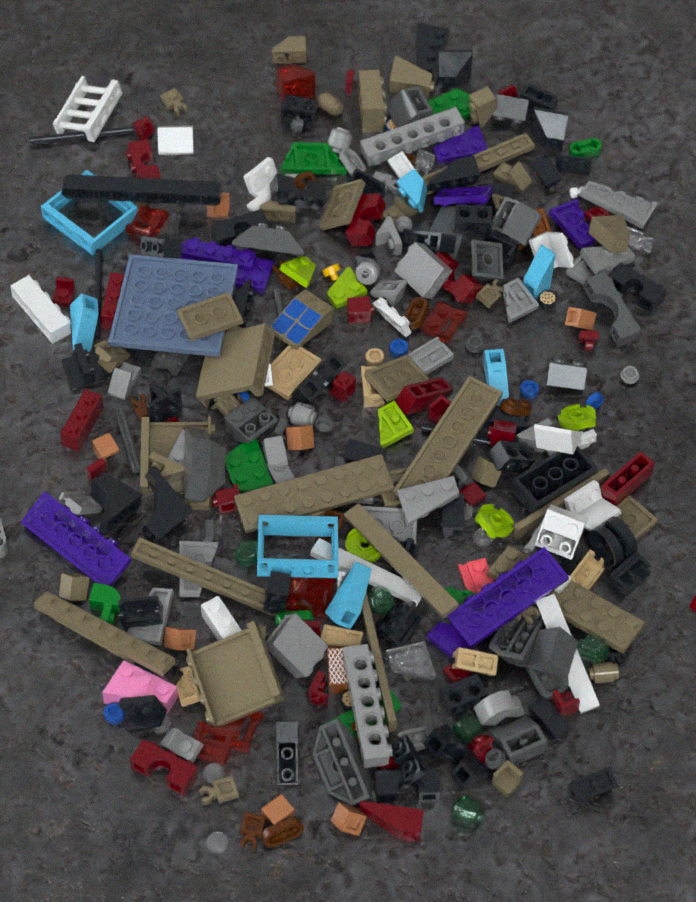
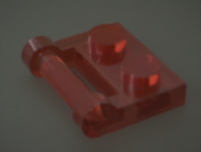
M141 206L132 222L126 225L125 231L127 234L137 233L157 236L170 214L166 210Z
M439 301L421 325V331L435 338L438 336L439 340L449 343L452 339V334L460 323L466 320L468 315L463 310H457ZM451 317L455 318L448 329L442 332Z
M257 711L219 727L215 734L214 742L242 752H249L252 737L259 722H262L264 715ZM246 719L251 720L243 740L238 741L237 739Z
M199 721L192 738L201 742L203 747L196 759L226 766L233 744L238 738V730L218 728ZM208 733L226 739L225 742L204 738L203 734Z

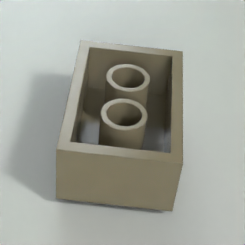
M359 70L358 99L362 133L383 132V125H386V114L384 113H387V104L383 101L385 100V89L381 88L384 87V79L380 77L379 70Z

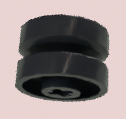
M613 516L602 523V526H597L589 531L588 534L589 543L599 560L603 558L604 564L611 568L621 563L624 558L630 557L638 548L632 531L618 517Z

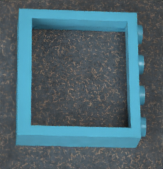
M86 170V171L83 172L81 175H93V174H92L91 172H89L88 170ZM62 190L41 206L42 217L91 255L95 254L96 249H102L138 219V208L134 205V202L108 201L124 214L93 238L58 212L73 200L64 197Z
M259 515L257 576L270 577L271 571L291 574V577L338 578V517ZM262 522H268V525H262ZM264 535L331 537V560L264 558Z

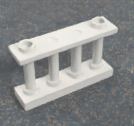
M81 76L58 117L54 120L53 126L56 133L63 134L65 129L84 131L88 141L95 142L122 95L119 82L111 80L106 88L88 86L85 76ZM87 93L103 95L100 100L84 98ZM80 105L96 107L93 112L77 110ZM73 117L89 119L86 124L70 122Z

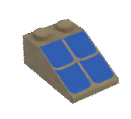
M305 289L293 298L269 328L275 333L276 337L297 350L331 324L334 308Z

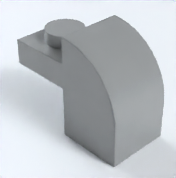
M509 690L491 694L474 707L481 725L496 726L505 717L520 718L525 714L521 701L517 696L510 695Z

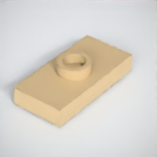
M324 624L321 639L328 647L343 648L361 645L363 632Z
M189 666L181 668L180 671L184 675L176 686L180 703L184 707L199 702L198 694L200 692L192 678V675H194L193 668Z

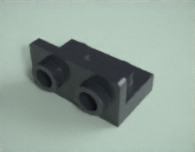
M156 695L121 698L118 704L128 717L125 725L127 730L161 727L167 709Z

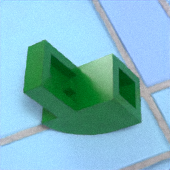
M94 583L89 598L90 610L101 611L100 619L109 624H114L116 614L119 615L121 613L118 605V600H121L119 593L109 585Z

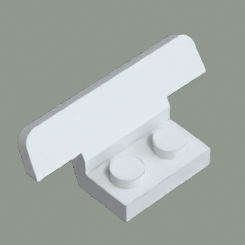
M267 157L243 176L248 192L255 197L254 200L246 205L250 212L260 210V205L271 199L269 184L276 175L277 170L273 159ZM285 174V175L291 176V177L294 178V177H296L298 174Z

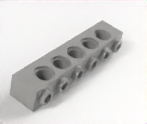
M454 107L360 141V152L368 167L378 165L402 151L409 154L417 149L426 148L431 144L443 142L445 139L464 133V121L457 108Z
M368 644L343 647V661L363 768L389 765V757H392V747L386 741L389 733L387 725H383L382 720L385 719L384 707L379 705L381 691L375 685V682H378L376 669H372V664L374 663L373 651H369ZM357 667H364L365 669L358 670ZM367 685L368 688H361L360 686ZM369 703V704H371L372 706H371V707H365L363 704ZM374 722L376 725L370 726L367 723ZM371 741H378L379 744L373 745V744H371L370 742H371Z

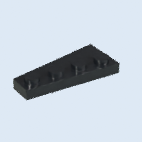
M418 22L416 66L433 74V81L438 66L439 50H444L450 29Z

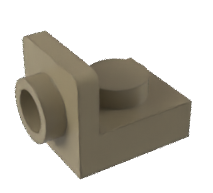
M230 394L215 398L213 400L215 404L211 408L213 410L217 408L225 417L241 404Z

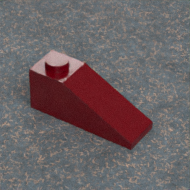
M438 377L404 386L395 402L402 412L409 415L428 407L440 395H448L453 391V388L443 377Z
M360 801V811L369 820L398 839H403V841L408 843L420 842L423 809Z

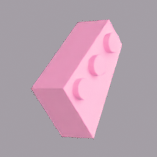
M123 660L102 692L104 704L119 703L121 698L156 695L167 709L166 714L169 713L178 699L177 686Z

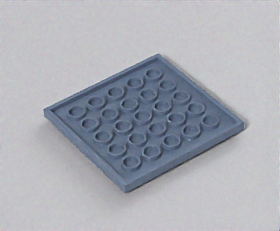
M130 254L108 341L109 346L220 357L226 330L190 342L177 315V310L227 292L233 297L238 264Z

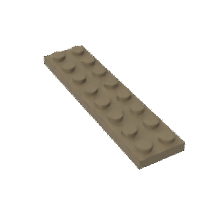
M469 376L393 490V494L398 497L397 490L450 477L501 399L503 392Z
M380 454L235 495L234 501L245 533L258 530L259 515L309 516L392 492L394 486L383 456ZM262 522V525H268V522Z
M508 546L487 571V576L496 581L499 575L504 572L508 573L516 563L525 561L529 556ZM572 581L560 594L553 590L545 596L555 594L565 621L587 634L593 635L594 638L607 642L605 644L622 654L626 652L645 625V622Z

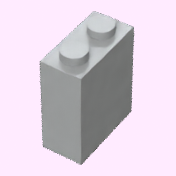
M414 242L408 248L407 254L398 262L395 272L423 298L432 299L453 271L425 244Z
M296 613L285 615L265 642L268 651L295 678L308 677L313 672L316 662H319L324 657V652L328 648V645Z

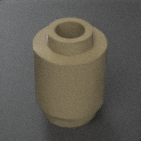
M329 92L322 93L318 97L319 107L330 115L338 116L343 110L341 101Z
M592 663L591 668H588L589 680L597 684L614 682V680L619 679L617 663Z

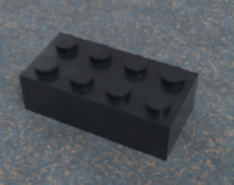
M578 446L574 454L556 452L513 478L511 492L532 514L595 475L598 467Z

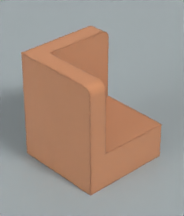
M229 193L221 194L219 205H206L207 217L228 218L230 209Z
M568 307L565 325L592 331L596 313Z
M313 425L286 427L288 450L314 448Z
M110 433L92 440L93 451L98 459L102 458L106 462L107 457L119 452V448Z
M165 627L164 647L174 650H186L188 648L195 650L196 630L185 627Z
M281 794L261 809V814L265 815L266 819L268 818L275 825L283 819L295 817V809Z
M338 802L331 822L341 831L359 836L367 816L355 806Z

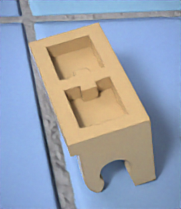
M361 366L364 407H381L385 405L382 395L364 376L366 371L377 366Z
M592 550L588 551L570 575L572 582L587 590L591 589L605 569L603 568L604 559L601 558L597 561L594 558L595 552Z
M460 647L453 652L452 658H455V662L452 665L453 669H463L487 674L488 676L496 675L498 655Z

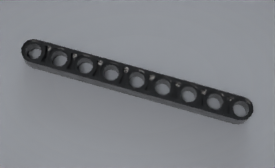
M73 174L64 177L62 195L70 199L208 206L219 205L222 194V185L213 181Z

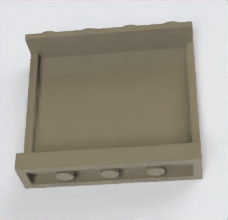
M265 323L226 332L220 357H204L196 398L207 408L212 398L248 390L256 397L262 396L275 333Z
M208 416V422H150L149 417H142L140 490L142 495H154L148 480L145 478L146 474L152 469L149 466V456L152 451L168 458L183 427L201 429L208 432L211 436L215 435V423H211V416ZM184 479L169 483L178 495L179 492L184 491Z
M255 621L247 623V629L198 650L186 649L188 653L186 661L189 667L193 668L194 675H192L196 687L199 686L201 692L198 694L199 699L207 709L205 717L208 723H212L216 728L285 700L260 627Z

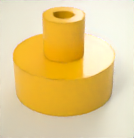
M335 263L323 269L322 273L324 277L330 275L332 281H335L339 278L337 271L341 270L338 263Z

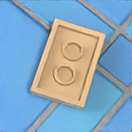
M288 345L272 362L273 385L266 387L289 400L300 385L322 364V359L303 347L295 350Z

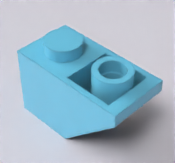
M412 169L397 180L399 186L397 190L403 198L406 196L409 199L407 201L413 209L416 208L421 213L424 209L427 187L422 177Z

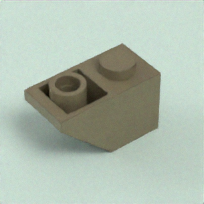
M288 36L272 49V64L306 63L305 36Z
M488 86L469 95L470 117L473 123H477L480 128L486 124L497 109L496 98Z

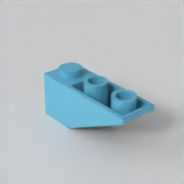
M543 244L539 247L523 279V285L535 300L539 298L541 292L548 291L551 287L556 256L551 249L546 248Z
M81 294L70 304L72 342L74 351V344L82 343L83 349L91 352L99 314L98 300L85 294Z
M485 350L483 366L486 383L503 392L501 399L497 403L500 406L502 400L509 397L504 350Z
M355 562L326 609L325 613L336 624L351 629L361 613L372 571L370 567Z

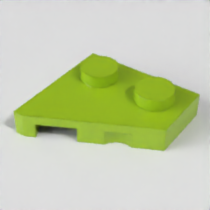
M300 256L283 263L280 271L305 288H308L316 264L308 257Z
M350 267L343 271L327 291V298L335 309L347 305V298L367 295V289L357 280L355 273Z
M395 401L378 409L380 445L382 449L414 432L412 425Z

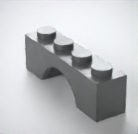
M606 271L587 278L583 288L591 302L605 304L614 313L615 322L612 324L609 333L617 347L637 340L641 332L640 325L633 319L630 308L623 302V297L616 290L613 279L607 275Z

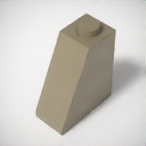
M395 56L389 80V93L398 94L403 89L419 86L425 98H429L430 92H434L435 82L432 81L433 74Z
M624 216L592 217L588 233L609 252H626L630 233Z

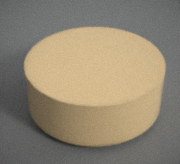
M372 348L366 352V363L369 366H380L383 364L384 353L382 350Z

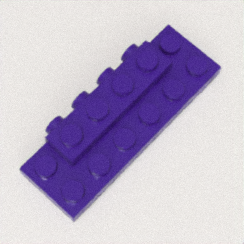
M198 238L186 239L185 243L181 242L180 258H175L238 264L235 288H241L248 280H251L254 291L264 294L272 273V266L274 265V261L256 258V253L251 249L239 250L233 245L219 246L214 241L205 243L201 242Z
M45 491L21 521L24 526L96 583L112 587L132 561L130 557L117 548L118 543L111 537L108 539L104 538L99 533L97 526H94V528L90 527L88 519L83 515L77 517L70 511V507L67 505L63 506Z
M543 547L525 561L516 563L508 573L504 572L499 575L492 584H486L476 595H470L465 600V603L450 613L447 618L469 647L472 648L569 580V576L548 550Z

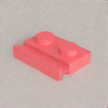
M486 558L470 561L463 565L458 564V571L465 590L479 593L486 584L494 582L493 579L487 576L489 566Z

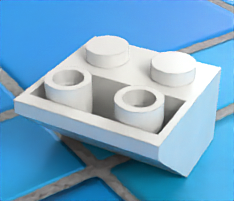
M551 504L547 509L534 545L540 548L545 547L550 552L572 560L588 518Z

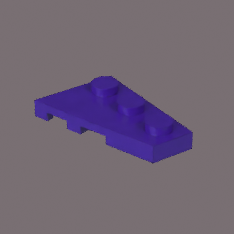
M478 125L459 136L434 146L433 153L437 164H443L475 155L486 150L487 146Z
M578 199L550 209L548 215L579 249L594 244L595 238L588 233L590 226L584 219L583 210H580L578 206Z

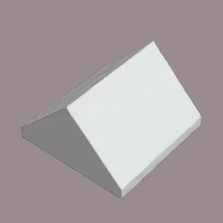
M158 126V155L193 154V126Z
M536 424L534 426L536 448L574 454L582 436V432Z

